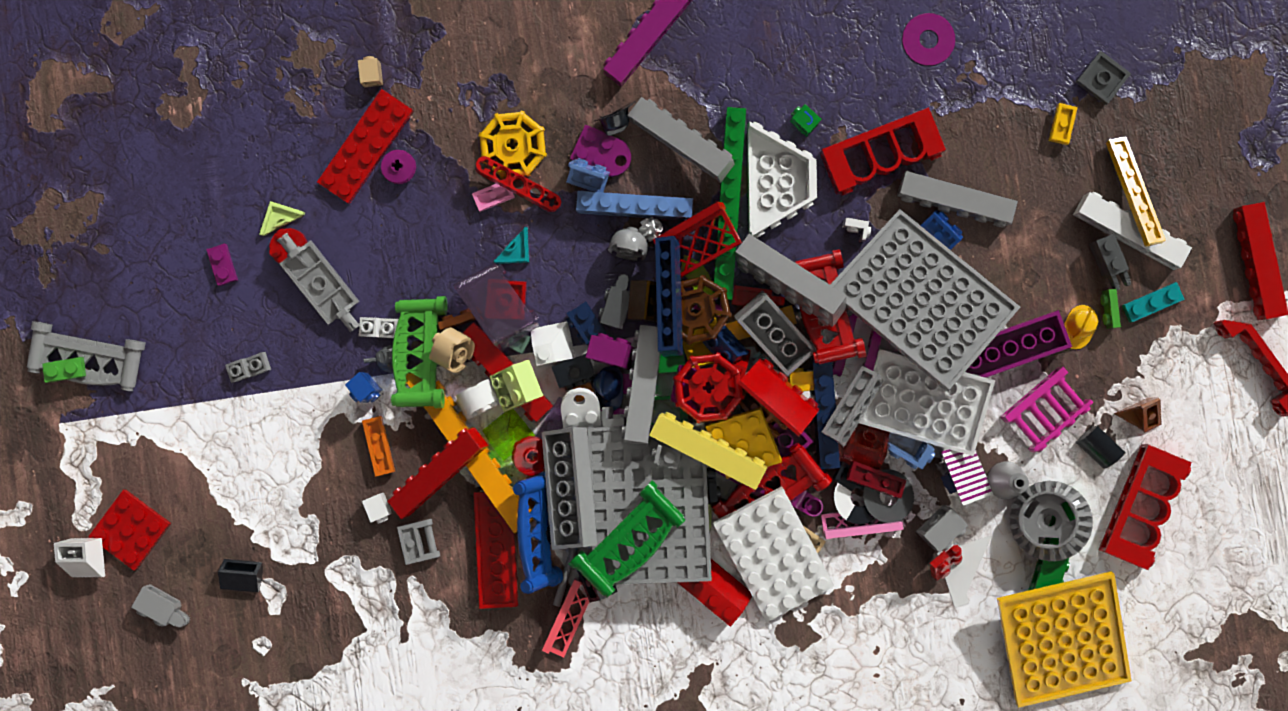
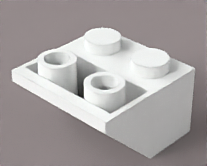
M74 538L54 543L55 562L71 577H105L102 538Z

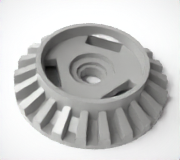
M1058 481L1034 483L1016 497L1011 506L1009 519L1013 538L1025 552L1035 558L1045 561L1068 559L1081 551L1091 536L1093 517L1090 506L1076 489ZM1034 500L1040 502L1030 518L1025 517V512ZM1066 501L1076 518L1072 521L1069 520L1061 505ZM1048 515H1053L1056 518L1055 525L1047 526L1045 518ZM1039 537L1059 538V545L1039 544Z

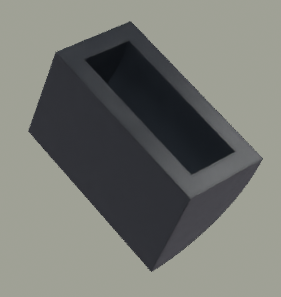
M1090 426L1076 441L1103 469L1115 464L1126 453L1098 426Z
M223 560L218 570L220 589L259 593L263 575L262 562Z

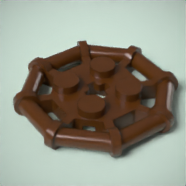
M706 275L681 281L682 325L689 328L688 334L682 331L683 341L691 346L693 343L717 339V335L732 316L727 299V289L706 278ZM698 285V288L695 290L685 291V288ZM704 286L708 287L715 293H713L712 295L705 293L703 291ZM720 298L722 311L716 310L714 300ZM695 305L701 308L697 314L691 313ZM721 316L713 329H711L709 325L714 321V317ZM702 328L708 330L706 333L693 335L694 330Z

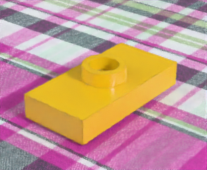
M1062 103L1057 104L1048 141L1063 145L1069 144L1078 107Z

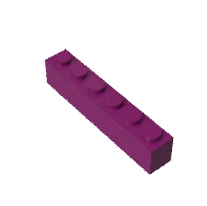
M655 0L651 5L652 10L640 18L638 27L630 30L625 43L621 42L615 49L616 54L604 62V74L622 88L693 0Z

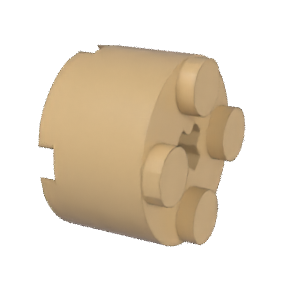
M447 328L443 332L434 335L432 339L434 344L429 359L448 371L457 373L466 366L464 362L467 359H471L475 344L471 338L454 328Z

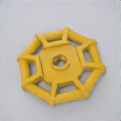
M525 111L494 114L495 117L478 135L480 137L481 157L486 156L492 159L497 156L504 162V166L507 168L510 164H521L523 169H513V171L522 176H531V172L547 156L544 127H541L527 116ZM517 120L516 125L504 126L502 122ZM522 122L533 129V131L529 133L521 127ZM500 124L499 132L494 136L489 135ZM537 136L538 150L532 148L531 138ZM487 140L493 141V152L490 154L488 152ZM510 140L518 143L515 149L507 147V144L511 142ZM531 153L536 154L526 167L524 161ZM499 170L496 172L500 179L506 178L504 171Z

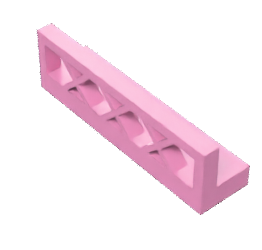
M839 512L821 514L823 536L825 539L903 530V523L901 521L877 523L879 520L876 519L873 524L865 523V525L855 524L854 526H848L843 522L844 518L841 520L838 518L841 516ZM834 517L839 521L835 528L827 529L826 518Z

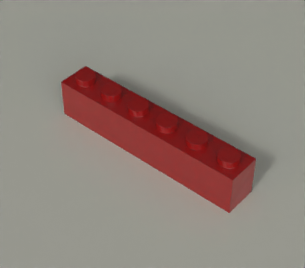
M1265 202L1233 209V219L1238 229L1237 238L1242 247L1241 257L1245 261V275L1249 280V294L1253 299V313L1257 317V321L1288 315Z
M473 322L463 332L475 344L471 359L478 366L482 365L486 369L484 373L488 377L514 365L476 323ZM543 395L538 399L521 405V407L526 411L524 415L531 422L533 420L538 422L554 405Z
M475 427L461 430L457 434L458 438L443 446L445 450L433 455L428 465L424 464L417 470L418 474L415 477L412 475L404 482L406 484L404 487H399L391 493L392 497L388 500V503L401 519L414 513L489 446Z

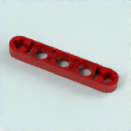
M482 156L476 161L475 170L479 175L549 212H554L561 206V198L557 194L491 158ZM486 162L488 168L482 170L480 164ZM493 166L496 167V168L494 169L492 175H490V174H489V173L491 172L490 169H492ZM499 170L504 171L506 179L499 180L496 177V172ZM521 180L523 188L516 189L513 186V181ZM530 190H539L540 197L533 198L530 195ZM545 193L547 195L545 199L551 200L553 198L555 199L554 203L557 205L551 207L549 206V201L544 200L542 203L540 200L544 197Z

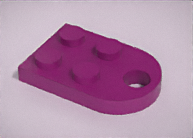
M586 124L570 157L571 161L580 158L588 161V165L595 166V164L606 167V171L610 172L609 177L622 175L631 164V152L625 142ZM622 156L626 159L624 166H618L615 163L618 157Z

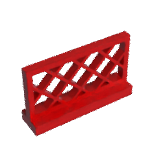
M723 202L714 203L656 237L675 236L679 240L680 249L690 250L687 261L680 259V262L686 263L685 269L681 273V278L742 244L725 211L726 207ZM721 215L725 220L723 229L714 226L716 218ZM700 227H709L707 238L698 236ZM713 229L722 231L719 242L710 240ZM726 233L732 234L735 240L731 245L723 244ZM687 235L693 237L691 248L682 245L683 238ZM697 238L706 241L703 251L694 249ZM709 242L718 244L715 254L707 253ZM693 251L702 254L701 260L697 264L690 262Z

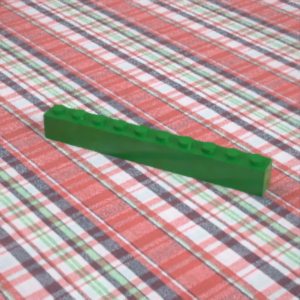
M727 107L723 149L732 154L735 165L720 183L719 202L724 203L725 211L737 232L746 108ZM721 215L718 217L717 227L723 229L725 220ZM717 230V242L720 241L722 231ZM726 233L723 244L731 245L735 240L732 234ZM736 247L715 258L713 282L727 289V299L730 302L733 296Z

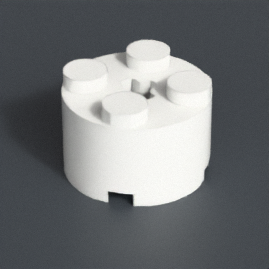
M489 379L455 396L466 420L479 416L488 411V409L499 405V399Z

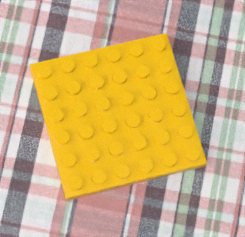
M1112 571L997 598L1014 697L1018 708L1132 681L1115 574Z

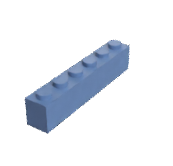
M578 191L576 211L579 214L639 218L653 217V219L685 221L692 217L693 198Z

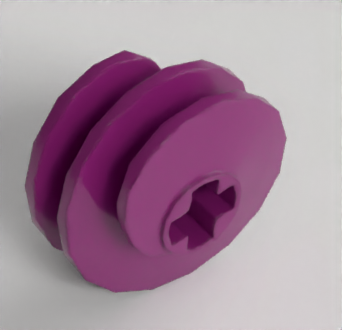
M404 150L390 151L382 159V174L389 182L394 184L409 182L416 171L415 159ZM400 163L402 165V168H399L398 171L397 169H395V166H398V164Z

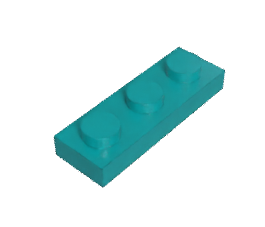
M1175 282L1123 304L1122 307L1130 323L1185 299L1178 283Z

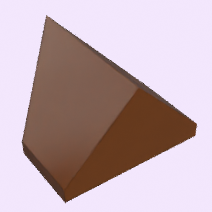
M1158 397L1146 398L1114 413L1143 430L1144 433L1162 425L1161 400Z

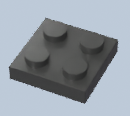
M1100 51L1075 83L1107 105L1131 73Z

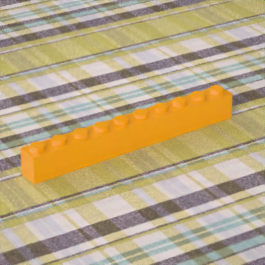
M412 373L406 376L407 384L410 388L422 381V379ZM438 380L436 382V389L445 390L443 384ZM445 394L444 408L435 409L434 406L423 407L449 442L451 440L455 441L458 438L457 434L464 428L468 430L473 427L469 428L463 412L460 411L458 413L454 407L457 405L451 396L447 397ZM487 447L466 467L511 530L517 533L519 495L514 493L510 485L513 483L506 473L503 475L500 471L501 465L495 457L492 459L489 456L488 452L490 450Z

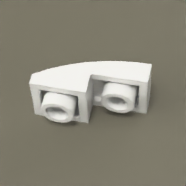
M360 317L359 336L394 338L399 319Z

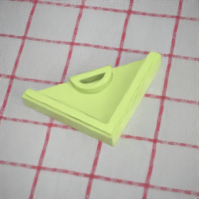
M270 201L259 235L265 236L305 215V212Z

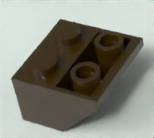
M634 280L630 282L628 319L657 323L656 282L648 280Z

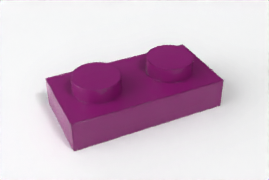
M224 243L206 249L217 285L222 286L238 281L227 244Z

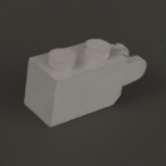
M151 584L142 587L131 607L137 610V614L143 617L148 616L159 626L171 624L181 628L190 621L188 614L180 610V600Z

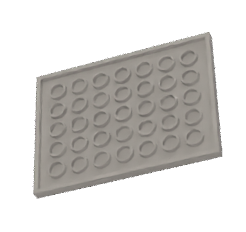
M900 209L830 284L847 296L846 308L947 392L1020 308L1013 300Z

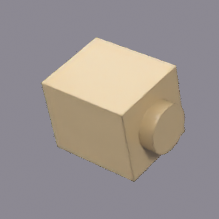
M367 56L363 60H358L360 83L364 88L383 85L381 63L373 56Z

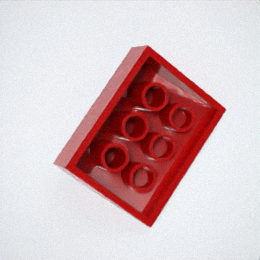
M760 358L738 384L799 437L818 413V403L810 397L807 399L802 394L803 390L800 387L791 385L785 374L776 372L773 369L774 365L770 361Z

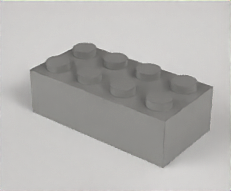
M763 290L734 315L741 326L787 376L805 362L813 352H816V349Z

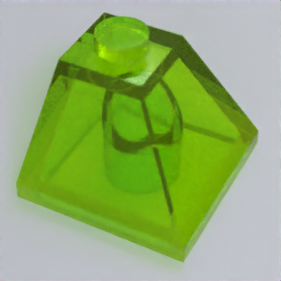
M514 408L504 412L482 430L491 446L503 461L512 456L515 442L528 436H536Z

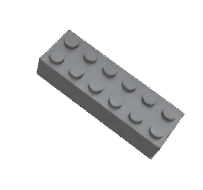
M748 234L736 250L737 265L743 273H750L757 282L769 285V288L774 293H781L786 296V300L791 304L795 305L796 303L800 305L805 313L817 316L822 324H829L833 327L846 310L847 296L754 236Z
M571 427L542 432L552 550L597 546L587 428Z

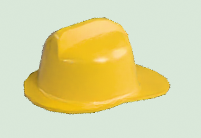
M1079 305L1073 308L1064 323L1072 349H1081L1086 346L1097 328L1098 315L1089 306Z

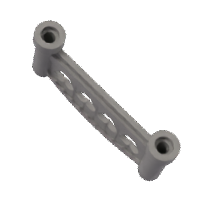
M32 321L31 330H33L27 361L28 372L40 373V370L43 369L42 363L49 362L48 357L56 348H58L62 360L69 359L76 351L78 357L84 358L85 364L95 354L100 366L99 371L96 372L93 369L87 370L85 368L86 377L69 379L68 381L88 385L120 384L122 390L133 391L136 385L141 352L145 350L146 342L126 339L125 345L119 346L52 333V324ZM112 359H114L118 368L117 375H113L111 372L109 374L104 372V367Z

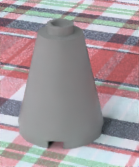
M1013 462L997 463L990 469L987 475L993 495L1000 499H1014L1026 491L1029 486V480L1023 469Z

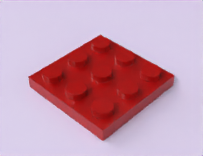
M122 490L88 537L102 538L103 548L135 571L140 567L171 523L129 491Z

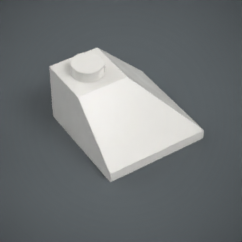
M567 321L530 329L536 366L539 367L575 358Z

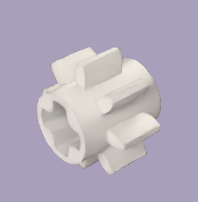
M650 217L640 222L642 227L639 228V233L649 242L661 235L660 232L663 230V227L658 219Z

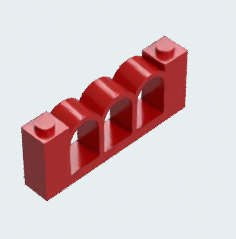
M928 107L826 147L820 151V156L836 195L842 193V196L853 192V188L856 185L865 184L870 181L875 173L888 175L895 171L900 163L907 166L914 165L922 158L924 160L929 158L931 161L942 157L941 154L946 148ZM908 126L911 127L919 146L918 157L908 158L903 155L894 135L895 131ZM886 135L895 159L892 167L884 168L877 163L869 141ZM859 145L862 146L870 167V173L867 177L860 178L852 173L844 151Z
M1141 444L1099 551L1149 570L1155 562L1154 556L1156 553L1151 550L1157 547L1161 540V532L1158 525L1164 524L1170 518L1171 506L1168 500L1174 499L1180 493L1181 480H1185L1190 475L1192 462L1149 444ZM1148 467L1168 477L1170 486L1165 494L1158 495L1140 487ZM1138 492L1158 502L1160 511L1153 520L1145 519L1130 512ZM1128 517L1142 522L1148 527L1150 535L1146 543L1137 545L1120 538Z

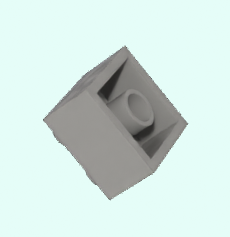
M943 505L916 533L932 549L941 552L948 550L952 545L951 542L956 537L960 538L966 532L965 528L968 524L952 508Z

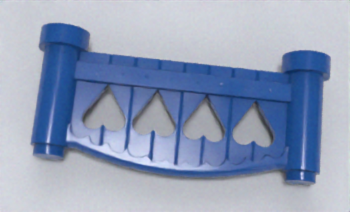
M544 471L535 477L518 481L513 486L514 493L519 495L517 536L521 564L525 575V580L521 583L520 588L523 593L527 594L547 586L554 587L563 581L562 570L557 566H552L550 544L546 537L549 522ZM529 498L535 502V506L530 513L528 505ZM530 518L534 519L537 524L532 532H530ZM532 537L538 540V544L533 552L531 550ZM533 557L539 559V564L535 571H533Z

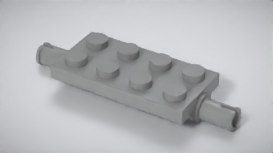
M288 233L280 237L277 241L288 253V257L280 263L281 267L324 321L329 325L334 320L340 319L349 332L357 328L360 324L357 323L349 311L359 300L312 240L302 247H297Z

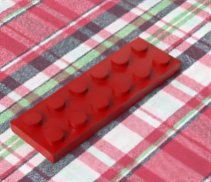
M381 89L317 183L350 204L414 111Z
M474 492L479 609L518 607L515 533L486 493Z

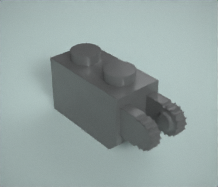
M1115 234L1089 243L1101 275L1104 278H1108L1112 289H1120L1116 277L1117 274H1119L1124 286L1131 285L1127 272L1129 267Z
M620 275L615 287L611 286L610 290H606L604 296L606 305L605 308L600 309L598 319H601V324L623 330L628 314L630 291H627L629 283L627 275Z

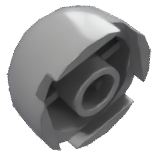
M627 227V229L619 230L613 235L608 251L611 254L612 251L617 252V257L626 260L637 261L638 257H642V260H644L648 245L646 238L638 232L637 228Z

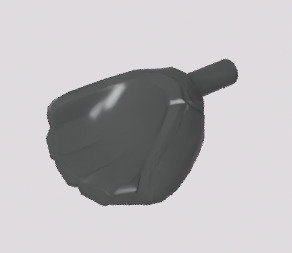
M388 345L375 354V358L363 359V363L376 362V365L382 371L393 373V345Z

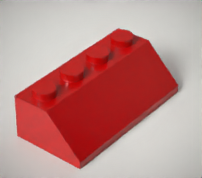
M711 559L712 581L677 583L731 627L745 610L752 595L748 588Z

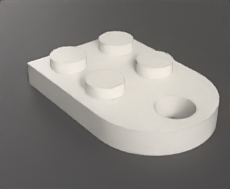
M575 388L564 395L561 401L563 429L571 427H602L600 403L598 397L592 391L585 388ZM582 395L585 399L577 402L574 400V397Z

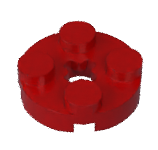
M286 228L279 229L270 241L269 253L277 263L280 264L288 257V253L277 240L288 233L296 246L302 247L307 243L303 233L296 229Z
M528 436L515 442L513 445V465L523 474L533 476L544 470L542 439L539 437ZM531 451L536 453V456L532 458L533 460L527 457Z

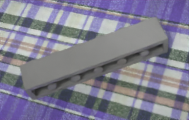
M641 97L628 114L632 123L720 183L735 165L731 153L725 149L722 151L718 149L717 144L712 140L708 139L706 141L703 139L702 134L697 130L693 129L691 131L688 129L685 122L672 118V114L666 109L660 110L657 108V104L651 99L645 100Z
M908 171L902 174L897 197H901L902 201L912 203V201L920 202V206L928 208L931 206L938 207L939 211L949 213V211L957 212L956 215L967 218L972 216L975 217L976 221L984 223L986 221L994 222V226L1002 228L1012 224L1018 202Z
M640 325V330L635 332V342H638L637 349H633L632 361H635V366L630 369L629 379L632 380V387L627 389V399H630L629 406H625L624 418H627L626 426H622L621 437H624L625 443L648 446L661 354L658 352L657 327Z

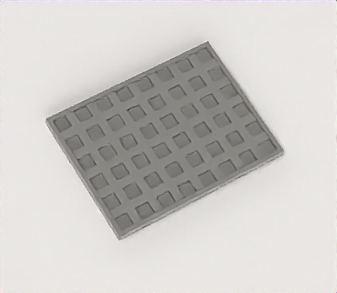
M691 423L694 425L693 429L699 432L705 430L704 423ZM622 426L587 428L597 546L644 500L639 493L652 480L658 485L656 488L686 519L678 528L676 526L671 528L662 545L642 567L614 585L712 581L706 464L681 452L678 470L656 465L654 460L651 459L653 448H657L658 445L670 447L669 445L649 436L648 446L625 443L624 437H621ZM646 516L649 532L655 533L657 527L663 525V521ZM632 530L635 546L641 547L643 541L649 539V535ZM618 544L621 560L627 561L629 555L635 553V549ZM604 558L607 574H614L615 569L620 568V562Z

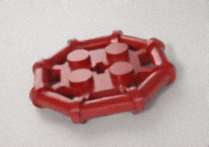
M718 352L710 355L689 356L690 359L672 379L675 384L676 407H680L699 424L708 421L728 420L729 415L741 400L745 398L743 389L738 384L741 380V369L736 368ZM714 362L712 368L700 369L698 366L699 363ZM718 363L728 370L730 374L725 376L718 371ZM694 366L696 369L695 374H693L690 380L684 379ZM731 378L734 380L735 393L729 392L728 380ZM682 383L689 386L690 396L684 398ZM706 383H710L711 386H714V389L711 390V393H707L706 390H703V387L706 386ZM727 396L732 397L733 399L723 410L721 407L722 402ZM692 400L701 407L699 413L688 405L687 402ZM717 407L719 410L718 413L703 414L706 408Z

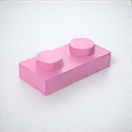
M498 184L472 193L479 212L515 198L513 192Z

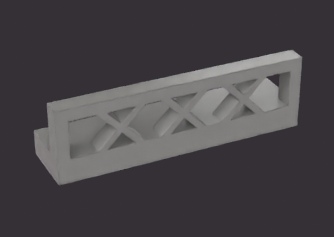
M861 366L822 430L823 434L834 439L843 447L846 445L884 382L878 373Z

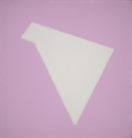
M992 536L959 546L962 549L963 560L959 565L953 564L950 569L951 572L945 577L955 608L969 604L967 591Z

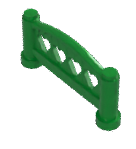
M653 480L639 493L644 500L592 552L587 555L581 550L568 563L573 570L576 568L606 598L615 591L613 588L615 583L633 574L655 554L673 526L678 528L686 520L684 515L656 488L658 485ZM646 516L661 519L663 525L657 527L655 533L649 532ZM632 530L647 533L649 539L643 541L641 547L635 546ZM618 544L633 547L635 553L629 555L627 561L621 560ZM604 558L619 561L621 564L620 568L615 569V573L612 575L607 574Z

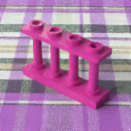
M1057 367L1000 416L1004 422H1015L1033 443L1028 448L1030 452L1042 451L1046 448V443L1050 439L1054 440L1059 437L1064 427H1070L1076 422L1075 418L1078 415H1083L1091 409L1090 405L1093 404V401L1091 399L1082 401L1066 383L1064 376L1069 372L1064 367ZM1059 385L1077 407L1070 413H1067L1051 395L1050 388L1052 386ZM1039 397L1045 398L1062 418L1056 425L1053 426L1037 408L1035 401ZM1025 409L1027 411L1030 410L1047 430L1040 438L1022 420L1021 413Z

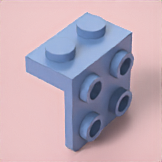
M580 158L569 162L570 172L567 183L593 192L604 193L610 172L606 171V167L595 164V166L588 165V161Z
M890 441L886 443L890 455L897 459H900V457L904 458L906 464L914 469H917V467L923 469L926 463H930L935 456L934 447L926 442H922L915 455Z

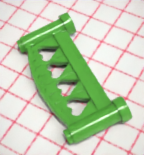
M437 296L436 299L399 300V302L395 303V311L400 313V317L396 326L392 347V368L397 393L391 396L392 406H434L435 409L444 408V390L436 389L437 364L429 359V355L434 344L432 339L438 333V315H447L448 304L446 296ZM410 318H415L424 324L414 332H408V327L410 326L408 320ZM410 336H414L424 342L412 351L407 350L409 345L407 340ZM408 355H414L423 361L410 370L406 367L409 363L407 361ZM412 373L422 379L421 382L413 387L406 388V383L408 382L406 380L407 374Z

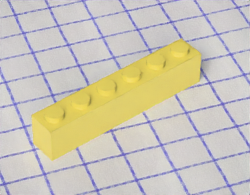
M669 412L659 414L649 436L755 490L757 489L767 469V466L764 465L765 461L758 457H754V459L748 457L746 451L740 448L735 450L729 447V443L722 439L717 441L711 438L712 434L705 430L699 432L693 429V424L687 421L682 423L676 420V416Z

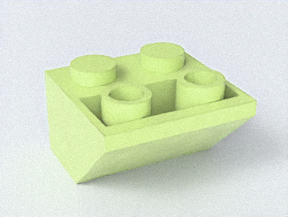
M529 360L511 365L489 376L503 412L543 396Z

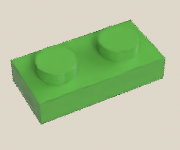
M1117 289L1102 291L1101 304L1104 306L1103 323L1106 325V329L1121 327Z
M83 357L42 363L45 383L86 377Z

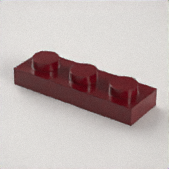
M851 461L846 480L897 499L902 498L906 484L905 479L855 461Z

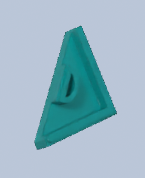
M524 227L516 238L508 244L504 251L494 260V264L529 263L528 227Z

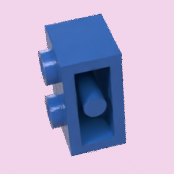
M359 372L345 384L350 391V397L355 402L373 403L381 396L379 393L382 391V388L368 373Z

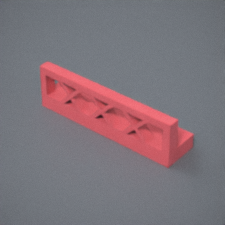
M575 577L542 649V651L548 654L552 652L564 658L589 604L587 596L581 599L579 597L578 589L582 582L577 577ZM579 602L581 612L572 616L570 606ZM571 620L573 629L564 634L561 626L563 622ZM563 637L565 643L563 651L552 647L555 640Z

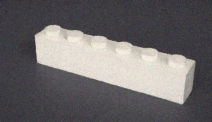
M1089 192L1083 195L1073 214L1109 235L1115 234L1116 239L1173 270L1183 266L1192 247L1186 245V241L1180 238H1173L1164 229L1162 231L1166 239L1165 242L1145 247L1132 212L1120 209L1119 205L1115 202H1107L1096 192Z

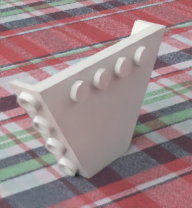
M749 121L747 124L749 234L758 238L765 234L764 229L768 227L773 229L782 224L780 222L781 219L785 217L790 219L797 215L796 211L803 208L805 210L814 205L812 201L817 198L816 159L813 158L810 152L797 149L794 143L781 140L777 133L767 132L761 124Z

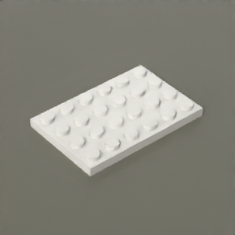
M879 349L874 372L878 373L884 382L859 423L974 456L995 380L964 372L947 392L904 355Z
M782 486L713 522L766 622L835 587Z

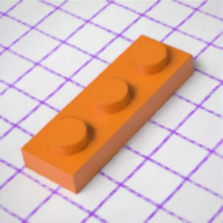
M382 416L362 420L375 477L395 472Z

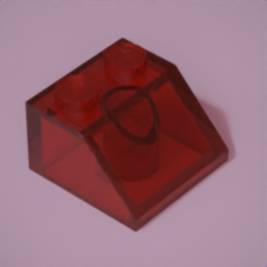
M858 423L843 448L842 459L855 461L879 470L887 456L890 432Z

